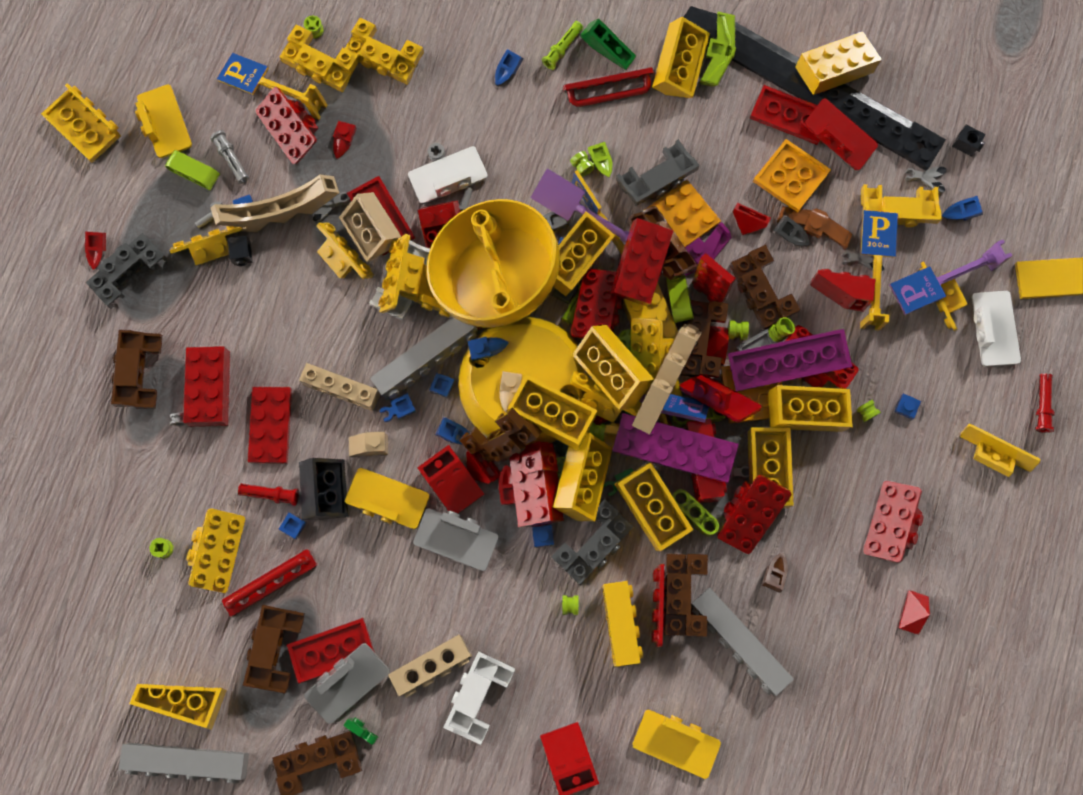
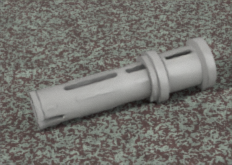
M223 130L213 133L210 140L217 146L219 155L224 156L238 183L246 182L249 176L234 154L233 145L228 142L226 133Z

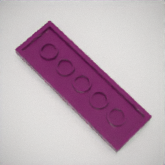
M844 329L728 353L736 392L852 367Z
M623 413L613 452L721 482H729L739 444L656 422L652 432L648 434L632 426L636 416Z

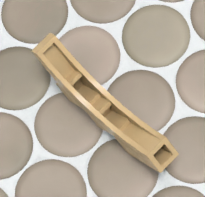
M318 175L310 182L285 194L244 204H214L211 207L215 225L242 227V231L258 232L269 222L286 223L297 213L313 214L339 194V190L334 176Z
M684 324L679 330L632 426L648 434L652 432L702 333L698 331L699 329L696 326Z

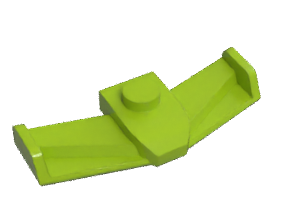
M717 11V39H710L706 58L712 60L700 80L702 85L718 86L730 61L734 58L736 51L735 15Z

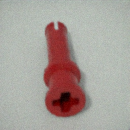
M1045 373L1039 375V409L1036 411L1038 426L1035 427V431L1051 433L1054 432L1052 416L1055 415L1052 409L1053 375L1048 374L1047 376Z
M240 483L238 495L273 500L276 504L283 502L296 506L299 499V490L283 489L281 486L268 488Z

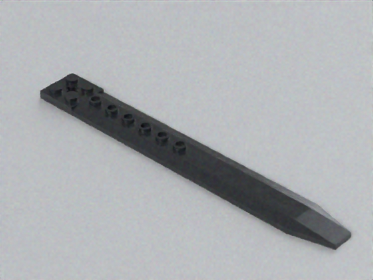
M690 6L684 18L710 33L707 43L709 47L710 39H717V14ZM735 22L736 51L732 61L797 98L818 105L822 99H827L878 144L925 171L929 169L945 143V138L915 121L912 122L846 84L813 95L795 68L799 57ZM916 143H922L925 148L918 149V144Z

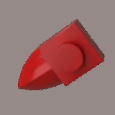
M338 121L333 134V152L337 159L343 156L351 146L357 129L356 125Z
M85 231L86 258L91 268L96 269L101 261L103 251H106V233Z
M508 465L503 467L499 477L501 506L515 504L511 468Z

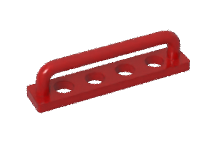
M650 67L563 85V92H567L570 103L576 107L647 93L651 87L650 75L653 74V68ZM643 77L644 85L640 88L580 100L575 97L574 90Z
M306 549L223 598L222 603L229 616L233 617L317 567V563L311 552ZM301 565V569L299 572H292L293 569ZM284 576L283 581L281 583L274 582L278 578ZM266 586V590L264 593L259 594L257 592L258 590ZM249 596V600L247 603H240L241 600Z

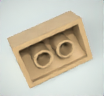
M374 192L357 194L339 216L366 262H370L387 252L391 243L401 237Z

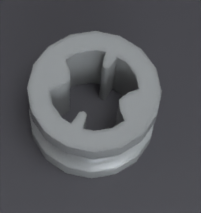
M439 143L431 144L428 148L429 158L432 161L444 158L445 151L443 146ZM435 149H438V150H439V153H438L437 156H435L434 153L432 152V151L435 152Z
M184 413L169 415L172 419L170 425H186L183 423Z

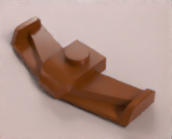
M782 206L776 221L777 223L786 215L797 224L805 226L804 230L807 234L820 239L823 233L841 245L843 249L848 247L852 233L829 218L825 211L817 208L813 210L801 209L797 213L790 207Z

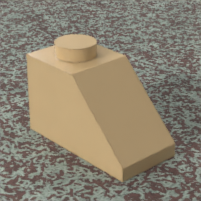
M367 432L349 437L350 457L388 455V436L385 432Z

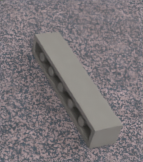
M453 317L370 379L387 401L394 399L403 389L411 387L418 378L427 375L436 365L444 363L451 354L459 352L468 341L476 339L480 332L475 326L462 323Z
M710 587L691 603L693 614L707 616V629L712 634L716 633L720 637L719 642L726 649L730 648L734 652L732 656L739 664L744 663L747 666V673L754 680L758 678L762 683L761 688L768 695L777 696L794 680Z
M125 743L122 744L118 770H126L125 774L137 775L138 771L146 772V776H158V773L166 774L167 778H178L179 775H186V779L198 780L199 777H206V781L217 782L219 778L227 779V783H239V780L246 778L249 753Z

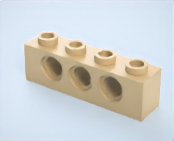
M306 363L299 379L306 387L373 412L381 395L378 389Z
M457 635L393 671L388 676L399 696L404 695L407 698L416 693V687L422 685L424 688L433 683V678L439 674L442 678L451 673L450 668L455 665L461 667L470 662L468 658L472 655L462 636ZM447 651H451L454 654V660L451 663H447L444 660V654ZM430 661L436 664V670L433 673H429L426 670V665ZM412 671L417 672L419 676L416 683L409 681L408 676Z

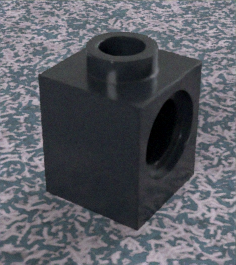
M965 124L952 147L972 157L976 151L980 152L985 142L982 140L986 134Z
M248 237L228 238L231 262L236 266H246L247 263H253L251 241Z

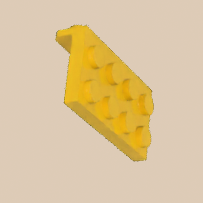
M67 83L65 87L68 90L44 110L41 115L93 163L121 137L117 131L119 127L112 120L108 122L105 119L107 116L99 108L95 110L93 102L87 97L83 98L81 96L83 93L75 85L71 87Z

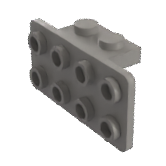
M426 509L413 540L414 545L475 569L485 571L498 541V535L482 529L477 525L478 521L471 518H467V520L460 519V515L455 512L449 511L447 514Z
M363 643L345 659L341 658L337 661L329 673H323L318 678V682L305 692L304 698L327 723L331 724L389 674L390 670L366 643Z

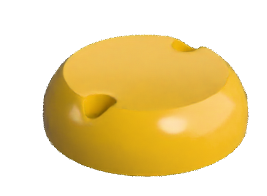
M496 199L475 204L454 216L436 236L427 260V280L430 290L440 306L462 323L476 327H500L512 324L530 315L550 294L560 266L558 242L554 231L542 214L525 203L507 199Z
M525 317L509 325L489 327L484 330L476 339L496 337L508 341L509 344L497 355L472 361L468 347L460 366L458 388L462 406L472 424L486 437L500 428L495 423L501 413L507 414L500 402V384L503 371L522 374L521 383L527 374L578 401L582 399L585 391L570 384L572 373L577 371L587 375V377L590 376L572 355L579 346L575 339L561 327L549 321L533 317ZM475 363L480 364L484 367L477 368L475 366ZM542 432L538 439L526 445L537 442L553 443L557 439Z

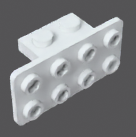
M474 146L408 172V177L420 204H426L458 190L465 189L488 177Z
M1010 292L974 293L971 298L982 365L988 367L1020 363L1021 357Z

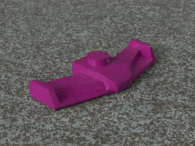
M720 222L705 242L699 237L685 248L698 265L700 258L705 253L712 259H715L732 238L731 233ZM694 269L691 273L685 274V276L696 272V269Z

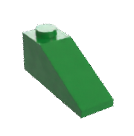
M599 18L590 22L580 34V37L592 49L624 70L629 67L636 57Z

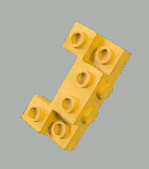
M359 18L351 31L352 37L345 49L357 54L359 62L368 69L373 68L383 76L387 75L408 85L424 53L423 47L406 40L401 51H398L373 39L377 31L376 25Z
M296 24L287 37L288 44L279 56L281 62L296 69L301 75H308L317 83L322 82L343 93L354 69L360 61L358 55L342 47L334 59L308 46L313 39L312 32Z
M864 184L861 188V206H863V211L898 213L897 225L915 227L919 223L938 224L942 220L938 187H934L932 190H923V187H919L916 190V198L884 196L883 199L882 185H878L877 188H867V184Z

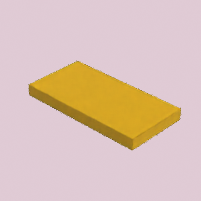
M1083 257L1018 261L1015 263L1020 299L1083 295Z

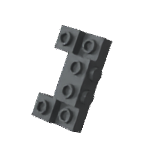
M679 139L670 148H663L662 153L667 159L666 161L640 175V177L633 167H630L629 171L622 176L620 174L616 175V181L624 193L629 195L635 206L648 199L660 198L671 188L676 189L682 184V180L699 169L700 165L687 152Z
M141 233L129 245L124 243L117 247L115 252L110 257L105 258L97 267L99 271L85 283L106 306L112 309L114 307L112 303L118 297L122 299L125 297L118 289L144 265L147 264L155 271L156 268L154 266L161 259L166 261L167 258Z
M606 499L599 505L596 520L602 526L576 553L564 542L551 556L579 585L583 583L596 567L599 570L607 562L605 560L606 556L609 553L614 555L620 548L618 543L633 528Z

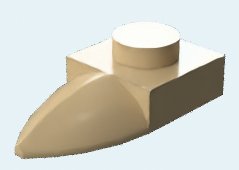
M502 372L500 402L505 412H508L507 408L521 384L522 374Z

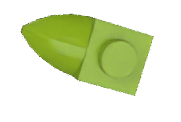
M602 142L588 147L587 151L594 166L603 175L610 177L612 173V159L606 143Z

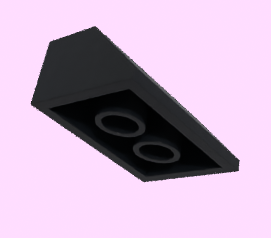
M309 458L300 461L302 520L348 517V504L345 502L347 496L345 459Z

